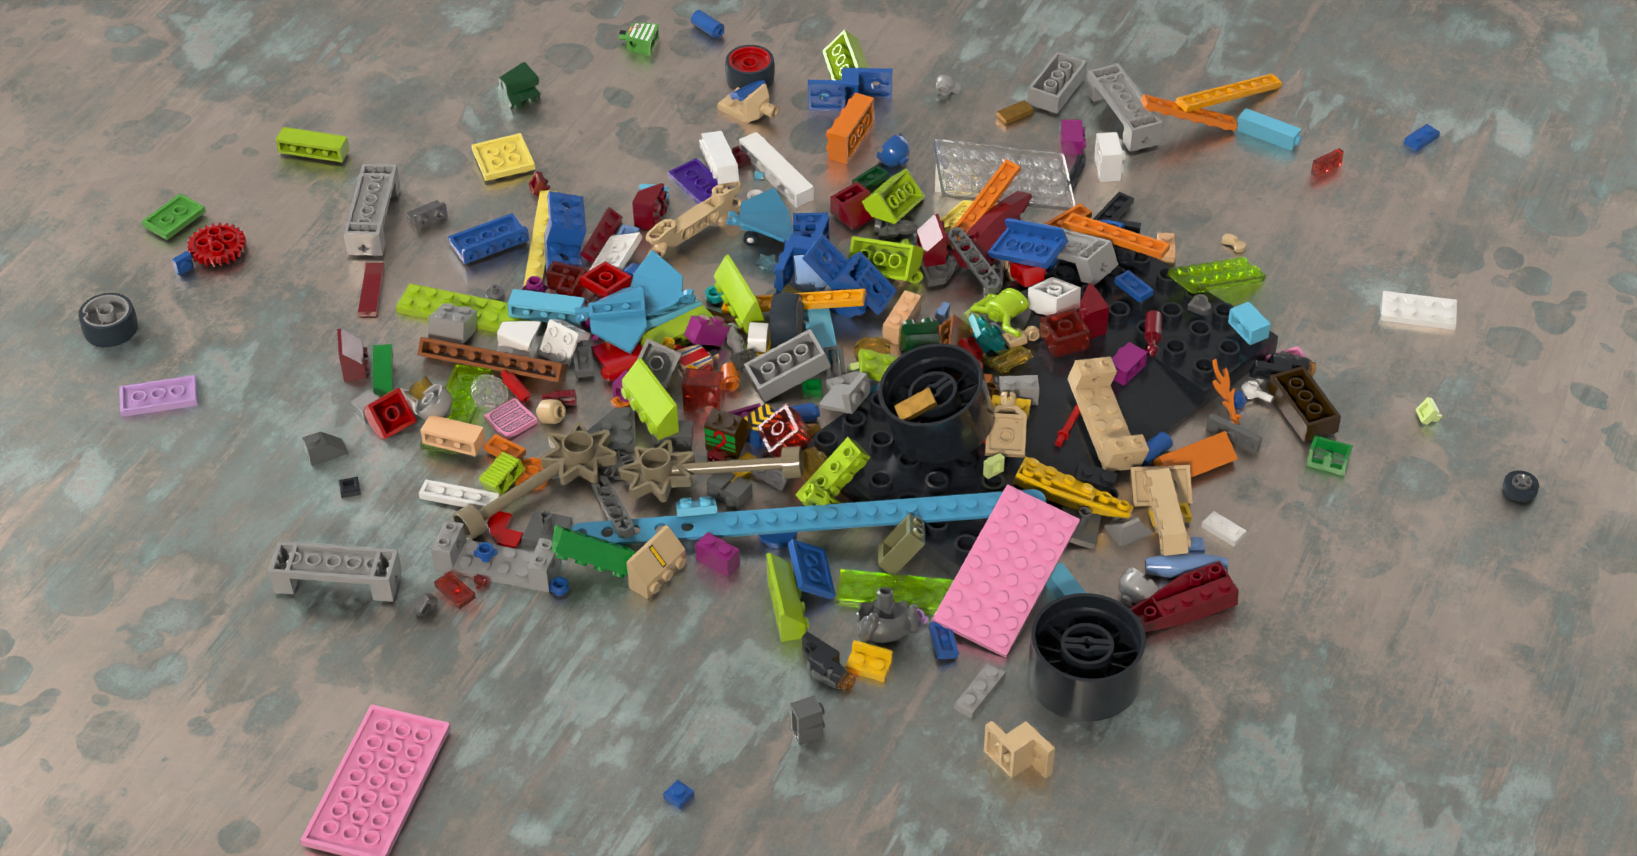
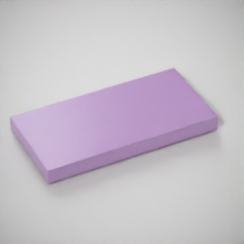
M196 375L119 386L121 417L198 406Z

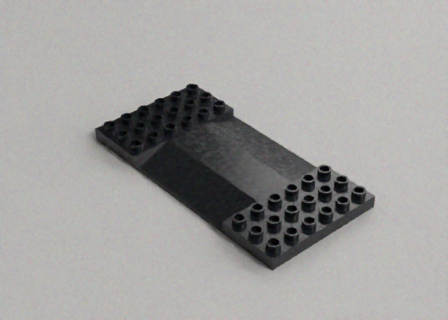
M1136 252L1134 265L1118 263V266L1111 273L1094 285L1109 306L1106 334L1086 340L1077 329L1079 320L1078 310H1080L1078 308L1059 319H1054V326L1045 337L1039 336L1035 341L1027 339L1028 343L1014 349H1010L1005 343L1008 352L1003 357L991 349L983 355L981 362L983 363V374L993 375L992 383L998 386L999 376L1038 375L1039 400L1038 405L1030 406L1029 418L1026 424L1025 456L1035 458L1039 463L1046 466H1052L1065 475L1073 476L1080 461L1103 469L1081 413L1069 432V438L1063 442L1061 447L1055 445L1058 437L1057 433L1060 429H1063L1077 404L1067 379L1076 360L1114 357L1118 350L1128 342L1147 351L1149 344L1144 338L1145 316L1149 311H1158L1162 314V337L1160 342L1156 344L1158 347L1156 355L1151 357L1148 353L1146 366L1125 386L1114 380L1110 385L1130 435L1143 434L1145 441L1148 442L1161 431L1169 434L1220 395L1213 385L1214 380H1217L1220 384L1213 368L1212 361L1214 359H1217L1218 369L1223 377V369L1227 368L1231 387L1249 373L1256 360L1265 361V356L1276 353L1279 336L1269 331L1267 339L1249 345L1228 323L1230 309L1234 308L1233 305L1224 302L1207 291L1205 287L1191 281L1180 274L1175 268L1166 265L1159 259ZM1064 261L1044 276L1045 280L1054 277L1080 287V301L1089 284L1081 281L1076 263ZM1129 270L1154 289V293L1151 297L1139 303L1114 283L1115 277ZM1198 294L1205 295L1211 304V312L1208 315L1197 314L1187 310L1188 304L1194 296ZM1033 311V312H1034L1033 317H1034L1035 315H1037V316L1049 318V316H1046V315H1044V314H1039V313H1036L1035 311ZM879 390L864 399L853 414H842L822 428V430L799 444L802 449L803 464L814 473L847 437L860 444L871 458L863 468L859 469L853 476V479L840 490V493L853 503L1003 492L1007 484L1018 490H1026L1013 484L1024 458L1005 457L1003 472L989 479L983 475L984 461L989 457H993L985 456L986 444H981L961 458L942 463L922 462L904 454L897 447L879 400ZM1046 499L1047 504L1060 510L1062 509L1063 505ZM988 518L924 523L925 545L918 552L951 578L955 579ZM887 525L885 527L892 531L897 525Z

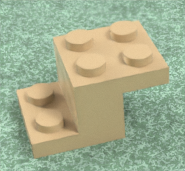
M993 721L985 725L984 752L1011 778L1031 765L1045 778L1053 774L1054 745L1042 737L1035 727H1032L1025 721L1006 734L1004 729L997 726Z

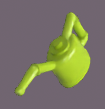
M1006 288L998 295L988 294L979 302L974 303L970 311L972 313L988 314L991 320L1003 323L1002 329L1006 333L1020 338L1022 333L1012 328L1010 322L1011 319L1029 308V303L1026 297L1019 291Z

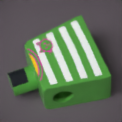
M632 23L629 31L620 30L619 40H626L628 50L651 55L659 39V24Z

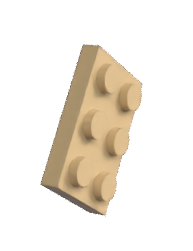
M1190 465L1130 468L1132 505L1134 507H1149L1148 490L1144 489L1142 469L1168 467L1173 472V484L1175 491L1179 495V503L1187 502L1188 505L1193 504Z

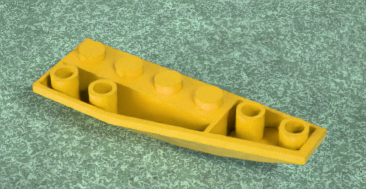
M1026 456L1013 481V484L1026 490L1034 489L1042 492L1045 499L1077 510L1081 507H1087L1094 514L1129 518L1134 507L1125 500H1119L1108 492L1097 490L1091 484L1082 483L1071 475H1065L1052 466H1046L1039 463L1037 459Z

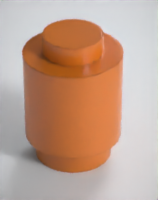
M732 362L723 364L720 368L722 385L726 390H736L740 384L739 367Z

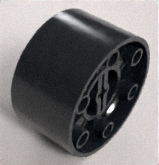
M944 343L928 344L914 348L893 361L881 378L879 400L897 447L904 454L915 460L927 463H942L961 458L980 446L992 429L995 416L994 407L982 368L975 356L964 348ZM928 387L931 389L938 406L910 421L897 417L895 405Z
M1070 594L1048 603L1037 614L1031 628L1028 682L1036 699L1051 712L1075 721H1100L1123 712L1134 701L1140 687L1146 644L1145 632L1140 620L1124 604L1099 594ZM1051 643H1054L1055 648L1057 650L1048 648L1046 646H1048ZM1115 647H1118L1121 651H1123L1119 653H1113Z

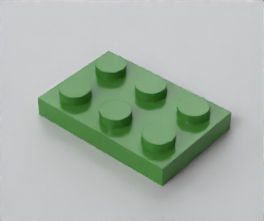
M180 193L141 222L143 227L168 240L203 215L206 210L201 204Z

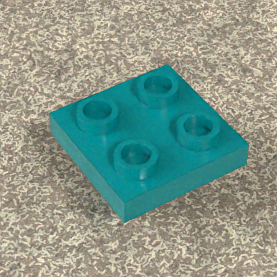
M972 313L968 318L973 329L970 337H974L982 349L983 355L992 349L1003 357L1008 351L1005 346L1006 342L1001 337V330L995 325L991 326L984 317H978Z

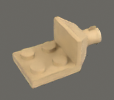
M762 84L742 101L738 99L732 100L729 94L717 104L718 110L745 123L760 119L763 115L774 119L779 113V107L769 103V93L766 84Z
M1007 392L1001 393V405H997L994 408V423L986 438L985 456H994L1001 453L1004 457L1025 458L1027 414L1018 406H1015V393L1010 392L1009 401L1007 400Z

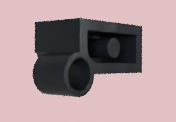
M1082 461L1079 462L1073 475L1076 480L1091 484L1095 489L1108 492L1115 498L1119 497L1118 491L1113 487L1116 482L1117 473Z

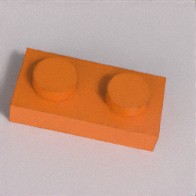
M494 434L483 445L484 451L496 457L505 452L521 460L526 455L525 448L497 434Z

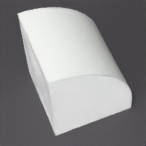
M750 322L747 351L766 352L769 339L768 323Z

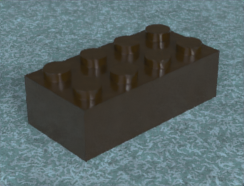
M1305 366L1270 375L1267 392L1274 396L1273 400L1303 442L1313 440L1314 436L1324 437L1338 432L1341 415Z

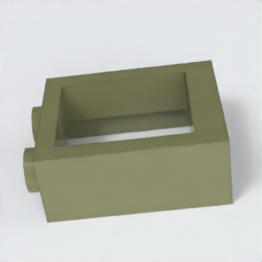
M909 513L878 545V566L892 576L925 545V524L921 518L914 517Z

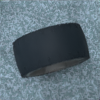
M102 293L95 295L84 302L79 309L78 315L82 333L85 339L94 346L107 348L121 345L130 340L137 331L138 325L135 309L129 298L122 294Z
M773 294L769 319L772 347H777L803 333V301L800 294Z

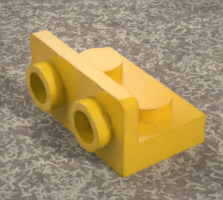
M854 640L852 652L847 660L845 669L856 675L885 682L893 664V651Z

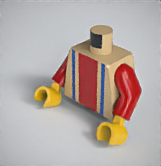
M665 337L662 342L663 346L682 354L676 370L689 386H693L699 381H707L713 373V361L719 359L716 349L706 352L699 344L690 347L675 344V341L670 337Z

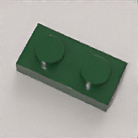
M875 165L854 178L852 184L858 182L867 190H870L888 179L889 172L879 165Z

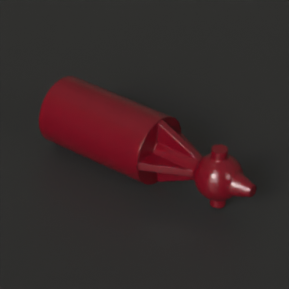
M1149 311L1145 316L1144 338L1149 344L1147 352L1153 357L1158 352L1156 344L1160 342L1162 337V314L1158 311Z

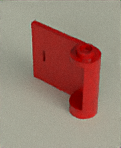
M609 342L592 346L593 354L603 366V369H601L603 380L606 379L607 382L615 381L625 370L629 371L637 361L642 346L638 343L631 354Z

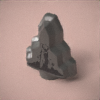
M875 219L874 232L879 233L880 240L896 238L899 235H912L917 233L918 225L908 220L900 219L897 223L893 224Z

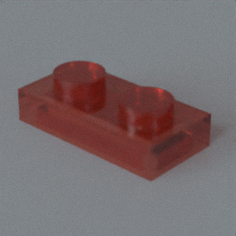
M1338 148L1313 160L1311 174L1317 177L1342 165L1344 151Z
M451 571L434 581L435 587L459 609L476 599L475 592Z

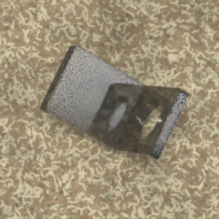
M751 348L730 355V360L735 369L740 370L745 368V363L758 356L754 349Z

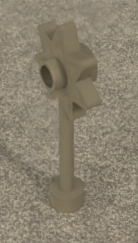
M577 422L567 435L549 433L548 441L552 450L540 457L543 470L479 510L473 505H467L453 514L454 522L464 523L466 539L473 540L486 532V519L558 474L561 485L568 484L579 475L591 483H597L598 468L618 463L617 453L607 448L611 442L610 431L603 430L589 434L583 423Z
M665 440L658 448L646 449L641 446L635 447L634 451L637 461L621 466L618 469L621 480L631 482L629 492L632 499H637L652 492L661 502L668 500L671 488L691 487L693 485L691 475L782 469L784 479L803 478L804 471L801 446L783 447L781 457L695 463L692 451L674 453L671 440Z

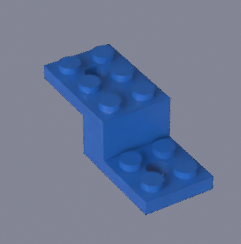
M842 68V80H808V110L841 111L855 93L870 96L874 99H892L893 68ZM873 82H878V83H880V84H879V85H872L871 83H873ZM821 94H828L829 96L822 97Z
M549 191L547 195L549 221L544 233L546 271L582 276L583 264L580 253L586 234L584 198L578 195Z
M822 215L820 222L817 221L815 233L811 234V238L791 234L789 241L785 242L784 252L780 253L779 263L775 264L774 275H776L774 288H776V294L786 292L793 274H795L794 256L805 255L821 234L830 241L829 216Z
M823 234L818 236L802 258L833 291L865 289L867 293L865 303L877 315L882 313L897 291L861 252L846 259Z

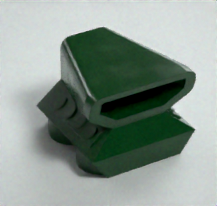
M526 62L520 63L498 78V94L510 108H520L524 102H535L541 95L535 87L539 84V77Z
M931 317L924 318L919 322L908 319L900 323L898 345L899 350H905V353L923 345L940 342L939 323Z

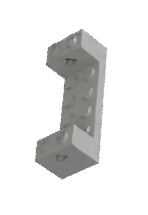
M1117 63L1089 70L1086 92L1093 102L1105 99L1124 125L1122 142L1131 152L1161 144L1162 120L1155 111L1150 112L1144 108L1141 101L1143 95L1120 64Z
M362 164L343 233L347 255L383 256L386 245L383 226L390 198L398 197L400 190L397 165Z
M1032 221V223L1044 224V223ZM1063 229L1069 242L1056 258L1076 263L1082 282L1095 285L1118 266L1110 240Z
M444 520L431 548L434 571L544 592H550L551 581L556 577L562 560L557 558L556 554L551 551L553 540L540 538L534 552L492 544L493 549H497L498 554L493 556L489 562L484 563L480 558L473 555V552L477 550V546L482 542L466 540L464 523Z
M278 541L268 573L274 593L294 594L298 579L370 584L373 600L393 602L402 569L399 553L396 549Z

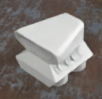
M502 322L497 332V351L536 358L543 340V336L537 335L541 322Z

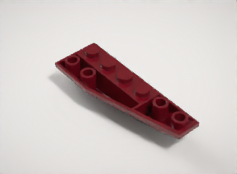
M1217 561L1179 576L1149 598L1130 608V610L1140 620L1144 632L1166 629L1202 619L1238 605L1239 589L1222 563Z

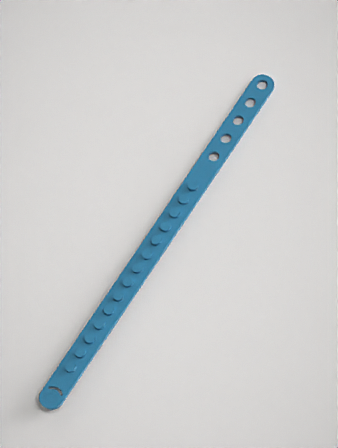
M1034 489L1020 490L1046 503L1042 492ZM1003 492L719 512L716 514L683 517L638 518L631 520L633 521L634 528H639L640 532L629 538H620L610 521L577 523L570 529L578 532L585 531L588 535L620 545L647 543L657 533L655 529L661 525L669 526L678 540L681 541L701 539L707 532L718 538L898 525L909 513L914 517L921 518L924 523L989 518ZM685 524H692L694 526L690 531L682 530ZM610 529L614 531L610 537L602 536L605 530Z

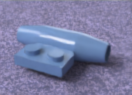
M1190 537L1191 548H1188V553L1159 555L1145 558V574L1178 578L1185 573L1217 561L1222 563L1228 573V559L1226 557L1205 554L1203 537Z

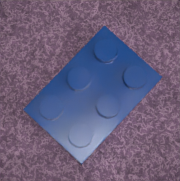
M792 539L788 543L798 589L832 600L836 593L825 549Z

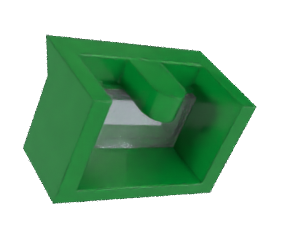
M1314 436L1306 466L1344 476L1353 445Z

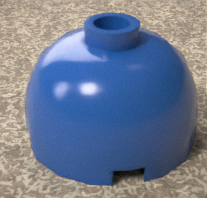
M899 133V137L894 135L882 145L883 151L881 153L878 151L876 155L888 167L903 166L909 160L910 144Z

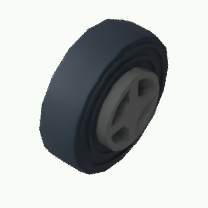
M1515 470L1505 476L1502 487L1507 497L1512 500L1528 502L1537 496L1539 482L1531 473Z

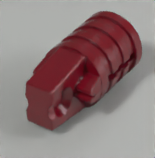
M575 389L555 391L542 395V400H559L564 407L577 406Z

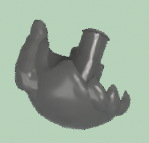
M879 588L877 590L878 598L871 604L867 602L859 604L860 610L856 613V621L860 629L858 636L864 642L888 643L898 641L908 633H916L921 626L917 605L911 604L909 606L906 601L895 603L893 599L894 591L891 588Z

